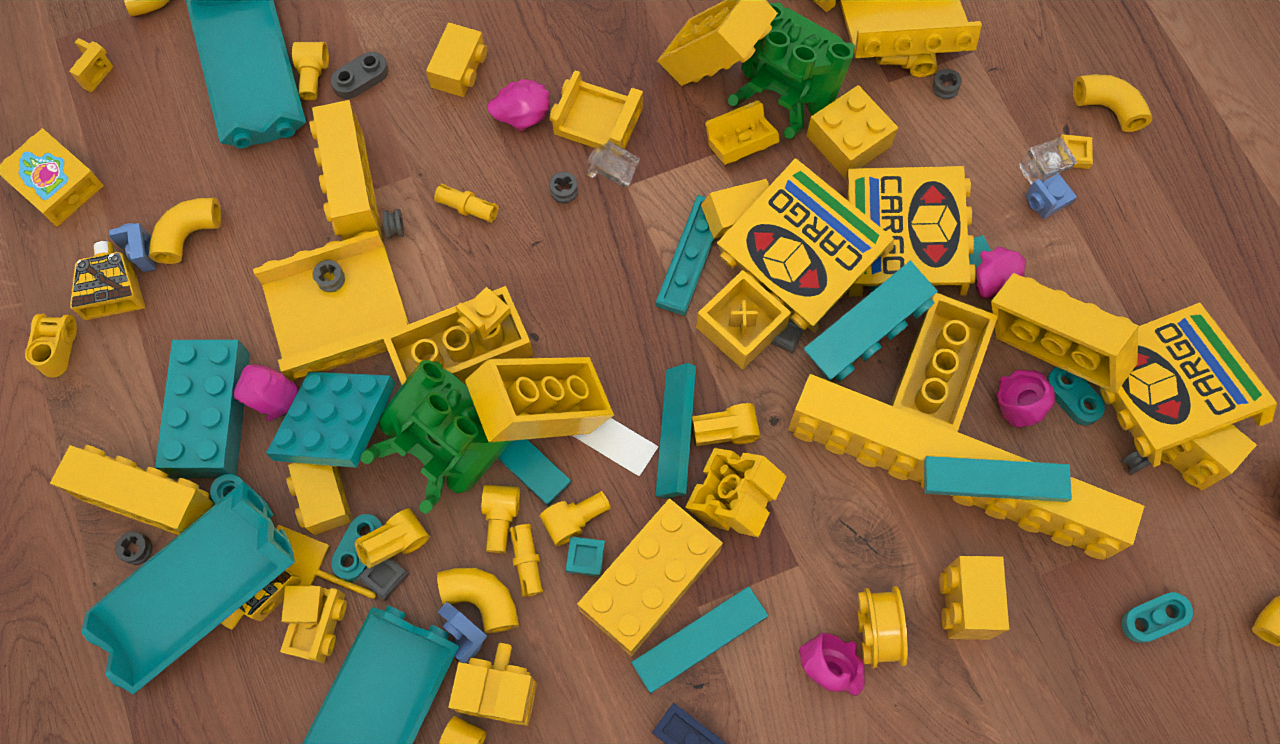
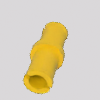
M441 183L434 195L435 202L457 209L458 213L464 216L470 214L493 223L498 215V204L475 197V194L471 191L462 192Z
M522 524L509 528L515 558L512 561L513 566L517 567L522 592L521 597L544 593L537 564L540 562V556L535 553L531 524Z

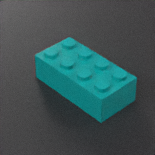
M910 260L806 346L804 353L828 381L831 382L835 378L838 382H841L856 369L852 363L860 357L866 361L882 347L878 343L885 336L892 340L908 326L905 320L909 316L913 315L917 319L935 304L932 297L938 291Z
M238 339L172 340L155 468L168 474L167 477L170 479L218 478L224 474H234L237 476L245 404L235 399L233 391L242 370L249 365L250 361L249 351Z

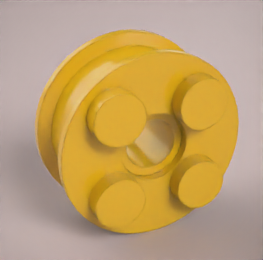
M893 586L891 592L871 593L869 588H864L863 592H858L859 611H857L858 631L863 633L864 642L861 643L863 663L870 664L871 668H877L878 662L898 661L901 667H905L908 656L904 607L898 586Z

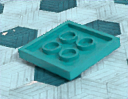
M308 372L266 454L273 461L357 468L361 459L360 456L365 451L396 385L395 381L389 375Z

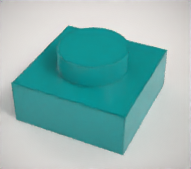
M570 537L566 573L601 577L605 541Z

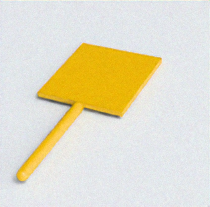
M281 525L277 526L276 529L278 531L280 529L285 531L291 544L295 563L287 569L302 580L298 586H302V583L312 585L315 577L318 576L371 599L376 597V593L319 570L330 545Z

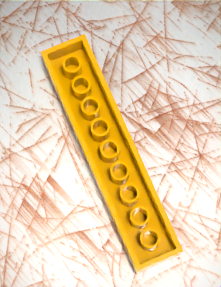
M809 374L788 428L789 431L794 432L793 435L802 441L812 442L814 440L824 444L825 448L832 453L839 455L846 453L856 457V460L864 466H878L888 470L889 475L900 480L910 479L918 482L923 489L924 458L926 456L1032 462L812 374ZM1070 477L1072 499L1068 502L950 495L953 496L955 502L961 505L978 506L985 509V513L993 518L1010 519L1017 522L1018 526L1025 531L1033 533L1040 531L1052 536L1051 540L1060 545L1077 546L1084 549L1086 555L1101 560L1108 559L1133 545L1145 507L1073 477Z

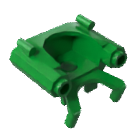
M768 2L778 13L770 23L772 29L763 39L756 42L753 46L756 49L754 54L742 63L741 66L744 75L752 80L731 94L727 101L730 106H737L755 93H762L765 89L777 92L781 95L778 104L789 110L790 125L783 134L787 139H792L801 133L804 128L803 103H807L809 112L814 115L836 100L852 61L855 45L850 42L845 43L836 34L795 11L783 7L779 2Z
M424 360L414 369L386 406L379 419L381 431L388 436L394 437L373 444L362 453L360 458L363 463L370 464L378 457L382 458L396 452L402 457L407 453L417 457L424 465L420 472L428 478L425 491L426 498L419 505L420 511L427 514L440 501L445 476H447L446 484L451 491L455 493L470 491L512 441L488 442L468 387L451 372L442 368L439 362Z

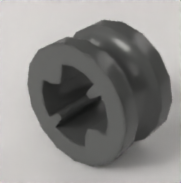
M940 70L934 78L933 91L939 98L952 99L958 94L962 79L955 70ZM947 81H950L952 83V85L949 84L947 87H944L942 85V83H946Z
M559 172L552 176L550 180V193L556 202L569 203L576 198L578 194L577 180L571 173ZM569 184V191L567 189L559 191L558 185L565 186Z
M395 209L393 213L383 210L386 237L392 238L394 234L403 237L404 224L401 210Z
M325 260L318 263L314 268L313 278L324 292H336L344 285L345 274L335 261ZM330 272V274H334L335 278L331 281L326 278L325 281L323 275Z
M1138 451L1121 460L1123 464L1129 465L1130 470L1128 472L1130 475L1151 464L1148 458L1141 457Z
M127 532L118 539L115 552L122 561L138 565L147 561L150 557L152 543L150 539L138 532ZM130 543L140 547L136 554L127 549Z

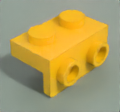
M759 100L715 117L705 123L709 147L724 165L736 162L740 158L765 150L767 147L780 142L779 133L764 117L763 104Z
M302 583V586H313V585H309V584ZM324 588L319 624L289 623L280 652L324 664L326 656H330L335 647L336 635H333L337 621H341L346 612L347 601L344 600L345 594L335 588Z

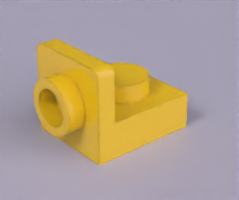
M78 38L74 43L83 55L75 62L69 72L83 89L92 93L114 66L106 57L107 51L94 41L88 43Z
M487 287L466 307L461 302L455 307L459 316L457 320L459 325L468 334L472 335L475 332L482 339H485L511 313L510 307Z

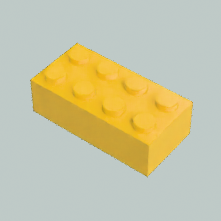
M724 0L691 17L657 62L681 86L692 81L697 83L706 75L711 77L722 68L727 70L738 61L741 63L747 61L756 50L753 47L756 42L763 39L771 31L772 26L770 23L778 13L766 0Z
M350 100L313 107L314 120L309 121L313 139L318 141L319 146L314 148V153L318 166H322L323 175H319V182L323 194H327L328 202L324 203L327 221L332 222L335 235H341L343 240L355 237L363 231L372 232L378 230L383 239L364 134Z
M1015 273L1010 276L991 301L993 314L998 315L995 324L996 339L1115 394L1137 365L1139 325L1134 324L1126 317H1117L1101 310L1095 304L1084 303L1070 297L1064 291L1053 290L1039 284L1033 278H1025Z
M504 286L492 292L510 307L511 313L485 339L480 338L475 332L472 335L468 334L457 322L459 316L455 308L456 306L382 335L401 384L405 383L418 364L424 360L439 362L442 368L451 372L461 382L466 384L465 380L488 359H516L534 356L531 342L507 287ZM473 299L462 304L466 307Z
M936 293L932 297L935 304L924 313L890 405L958 432L998 315Z
M590 357L488 359L465 380L488 442L590 434L614 416Z
M70 445L50 482L53 486L83 502L175 535L182 533L215 505L209 499L210 493L199 489V485L189 480L179 478L178 481L168 478V474L158 469L148 467L147 470L137 467V463L127 458L116 456L113 459L106 456V452L90 445H85L84 449Z
M669 498L577 603L578 609L632 657L721 552L723 542Z

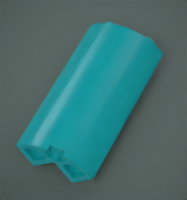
M186 0L220 143L234 145L236 148L242 149L251 145L293 136L295 131L306 123L274 0Z
M244 482L239 484L85 612L81 633L89 643L98 645L109 653L105 675L115 686L124 688L132 695L135 694L295 563L293 550L283 529L278 531L274 527L273 522L270 520L274 514L263 500Z
M387 605L384 611L371 607L302 744H413L459 645L447 640L450 633L431 625L429 630H425L404 621L406 614L396 608Z

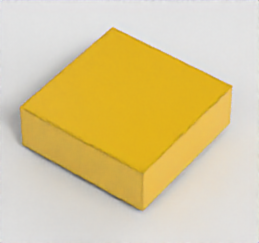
M1061 134L1058 139V166L1090 169L1093 164L1092 137Z
M285 586L281 622L319 624L324 588L321 586Z

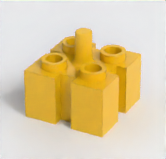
M714 448L703 470L707 477L703 485L696 484L685 508L710 527L727 531L731 527L740 534L759 538L770 514L765 507L768 501L777 499L787 476L762 455L743 453L740 457L734 451Z
M499 643L494 665H491L492 662L476 658H470L469 664L458 663L448 708L460 714L529 727L538 683L530 676L531 673L527 672L526 668L508 665L512 646Z

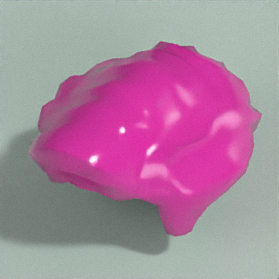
M522 79L518 82H511L505 88L500 89L497 97L489 101L487 109L489 114L496 120L512 125L519 132H524L526 128L545 119L549 112L550 102L548 97L550 92L545 89L543 84H539L537 81Z
M996 247L993 251H982L980 253L982 263L975 270L977 278L976 290L983 299H993L1013 273L1024 277L1026 259L1021 256L1020 252L1004 247Z
M255 364L247 365L242 370L233 393L235 399L261 414H268L266 419L272 421L281 415L287 414L300 388L277 370Z
M1017 370L1009 377L1002 376L1000 378L999 390L996 393L998 407L1002 418L1007 420L1011 427L1016 426L1020 429L1040 423L1055 404L1054 388L1047 381V377L1041 372Z
M820 633L800 647L801 666L813 681L827 691H844L854 696L861 693L865 685V669L863 660L857 655V643L855 641L844 642L837 635Z

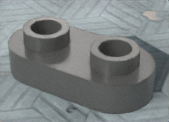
M367 52L337 69L331 76V85L335 94L343 99H351L383 81L388 74L386 60L380 53Z

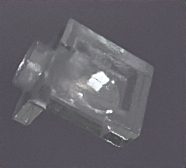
M1060 137L1031 147L1019 163V167L1024 177L1032 185L1038 179L1043 182L1047 177L1072 169L1077 160Z
M608 141L601 148L595 147L590 154L587 163L591 166L587 175L593 178L599 173L625 188L630 184L640 158Z

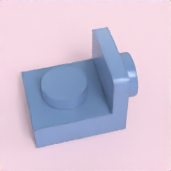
M1059 173L1043 182L1040 179L1034 181L1025 195L1030 207L1038 212L1042 219L1067 207L1077 198Z
M127 223L119 228L109 230V237L121 249H125L127 258L131 263H135L143 272L156 270L155 261L151 260L148 256L151 235L140 223Z
M446 602L438 613L447 620L443 627L456 638L453 643L459 645L455 657L462 663H466L469 658H472L480 651L483 641L488 636L450 603Z

